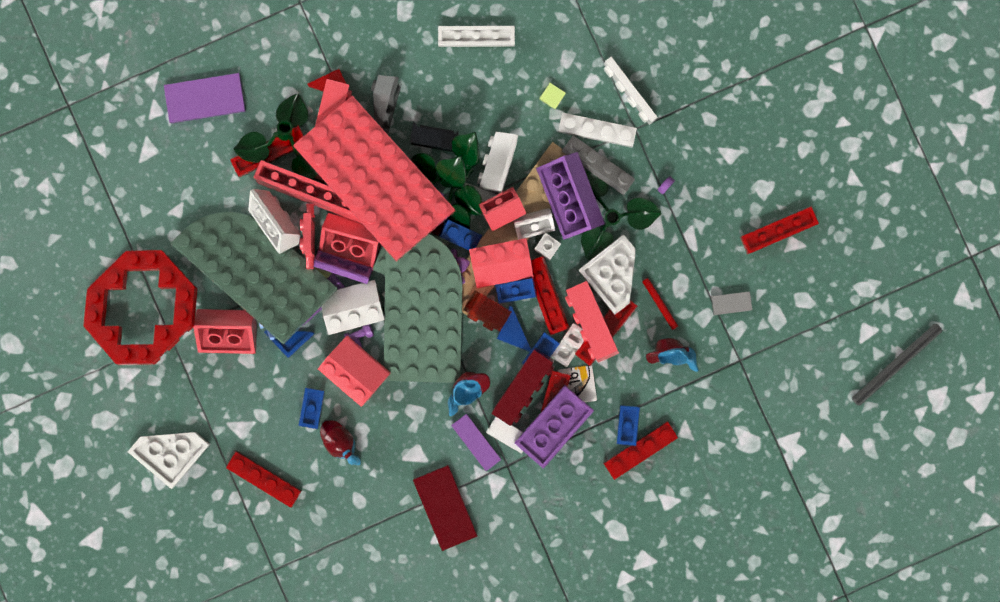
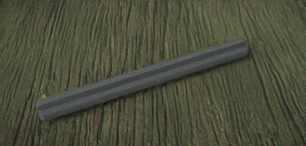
M933 324L852 397L853 402L858 406L864 403L943 331L938 324Z

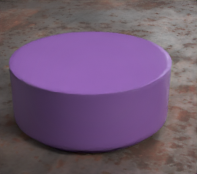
M671 176L668 177L657 191L663 195L675 180Z

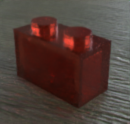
M476 290L463 309L468 313V318L475 322L478 319L484 322L482 326L491 331L493 329L501 331L511 314L510 310Z

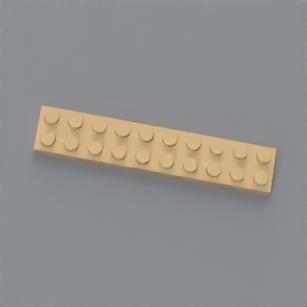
M554 142L551 143L516 191L526 214L547 208L551 209L536 168L566 155L562 152L563 149ZM512 221L494 231L489 228L476 248L518 240L514 222ZM469 255L467 260L470 261V264L462 273L465 279V283L462 284V312L471 318L495 285L482 288L476 287L471 257Z

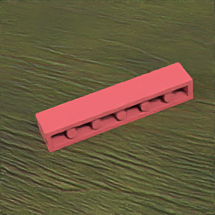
M260 161L253 177L258 184L361 223L329 186L265 161Z

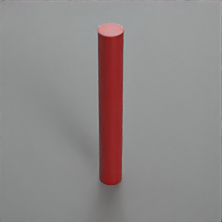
M646 278L642 283L670 328L672 330L677 328L678 324L650 279Z

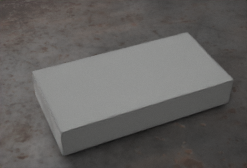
M750 291L711 296L713 315L752 310Z

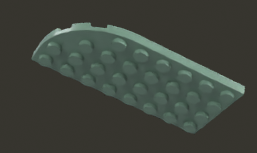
M235 212L210 214L190 224L171 242L174 248L283 345L337 291V287L315 268L306 269V260L294 249L290 248L279 254L255 219L249 215Z
M430 233L397 262L387 251L385 253L384 367L391 372L385 381L455 383L461 376L463 290L461 270L451 250Z

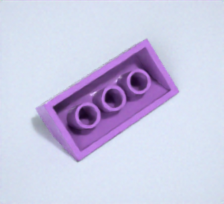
M578 152L565 155L536 168L563 240L605 224Z

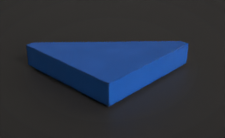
M509 306L497 339L530 352L531 348L513 308Z
M297 331L284 345L277 338L272 341L289 358L315 333Z

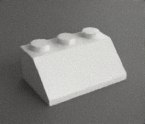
M496 132L495 136L490 137L488 147H491L489 155L485 154L483 165L486 167L484 173L480 172L477 181L480 184V188L495 194L503 192L518 142V135Z
M250 190L248 211L276 251L280 254L298 245L301 236L300 230L296 225L292 224L289 214L282 210L277 197H273L270 191Z
M375 280L368 281V284L360 283L337 289L321 306L328 335L385 320V313Z

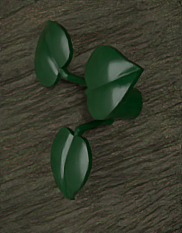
M298 93L284 100L277 108L276 119L279 122L277 124V132L273 133V136L267 143L266 138L261 133L250 132L245 134L234 147V152L240 158L248 162L257 163L269 157V149L267 147L272 144L276 137L283 141L290 140L297 156L291 163L293 173L309 179L321 178L293 146L295 144L292 136L293 127H301L308 120V110Z
M476 132L461 134L452 140L454 154L457 157L462 156L465 170L467 171L465 183L473 172L472 168L480 161ZM418 153L412 156L411 161L430 182L435 180L437 169L434 158L426 153ZM464 183L461 188L455 190L457 204L463 206L469 214H483L478 205L482 203V197L477 188L472 185L465 186Z
M462 156L440 160L436 166L439 177L431 182L434 185L441 181L444 187L451 188L447 200L450 204L454 189L462 186L466 180V170ZM452 204L455 212L447 219L470 229L471 219L468 211L459 204Z
M585 170L595 199L599 201L606 211L604 213L606 224L602 229L596 227L583 232L581 236V245L585 257L591 260L613 243V235L605 231L610 225H616L621 218L628 216L627 221L629 225L634 229L642 230L651 226L662 213L654 203L644 198L630 200L627 203L628 212L622 214L615 209H609L600 198L606 195L609 185L590 171Z

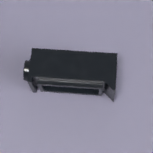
M413 121L410 143L415 146L453 152L452 140L459 135V131L455 134L454 131L424 125L418 127Z

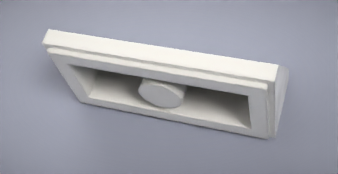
M549 208L528 213L513 220L518 240L555 231L552 213Z

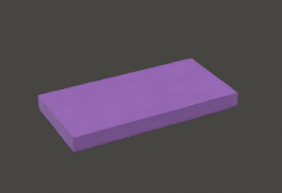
M239 73L164 85L169 123L246 112Z
M564 385L514 444L544 469L594 410Z

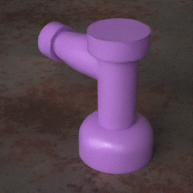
M368 324L362 326V329L344 335L345 337L348 335L362 347L359 338L363 336L371 338L374 336L371 325Z

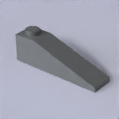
M378 75L377 80L373 81L371 91H374V120L388 134L402 84L399 77Z

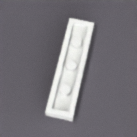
M438 26V46H515V27Z
M612 57L607 59L604 63L606 74L609 77L613 76L616 80V87L621 93L625 92L628 96V103L633 108L636 107L640 112L638 115L641 120L649 125L652 124L658 117Z
M562 113L558 132L632 148L637 128Z

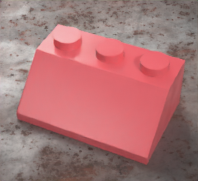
M328 213L322 225L319 250L373 268L381 244L363 224L346 217Z
M526 238L469 249L477 288L533 278Z
M197 309L193 329L198 353H256L257 323L245 310Z
M348 335L318 368L321 373L361 407L391 374L390 371Z

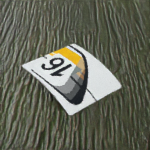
M592 365L558 370L560 373L571 375L568 388L584 402L597 401Z

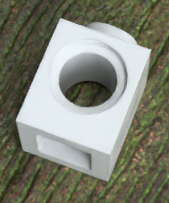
M545 233L534 250L550 261L561 243Z

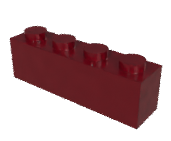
M534 348L491 414L509 426L513 422L517 424L523 415L520 412L524 406L528 408L533 400L531 397L533 392H538L543 386L544 382L541 381L545 375L549 376L555 368L552 365L554 360L537 348Z

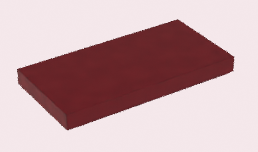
M449 465L413 479L442 551L478 536Z

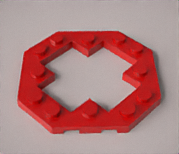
M125 251L87 288L83 326L115 364L155 365L167 350L170 351L180 341L179 338L187 331L189 332L195 326L198 288L164 251ZM128 271H160L158 287L160 289H176L173 325H155L153 344L121 345L123 327L105 326L108 290H126Z

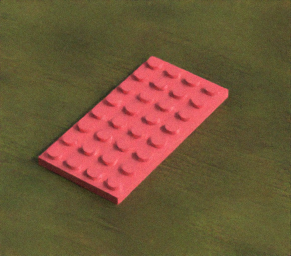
M353 96L293 145L396 262L455 212L453 206Z

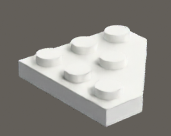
M624 234L579 269L581 275L614 315L630 303L636 249Z
M197 432L142 436L129 449L128 453L169 488L173 489L210 446V443Z

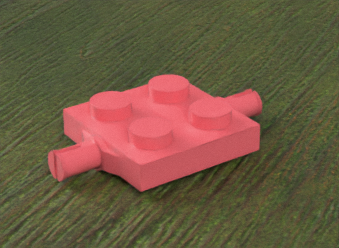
M306 204V213H303V219H300V231H302L303 238H300V250H302V254H305L306 269H314V204Z

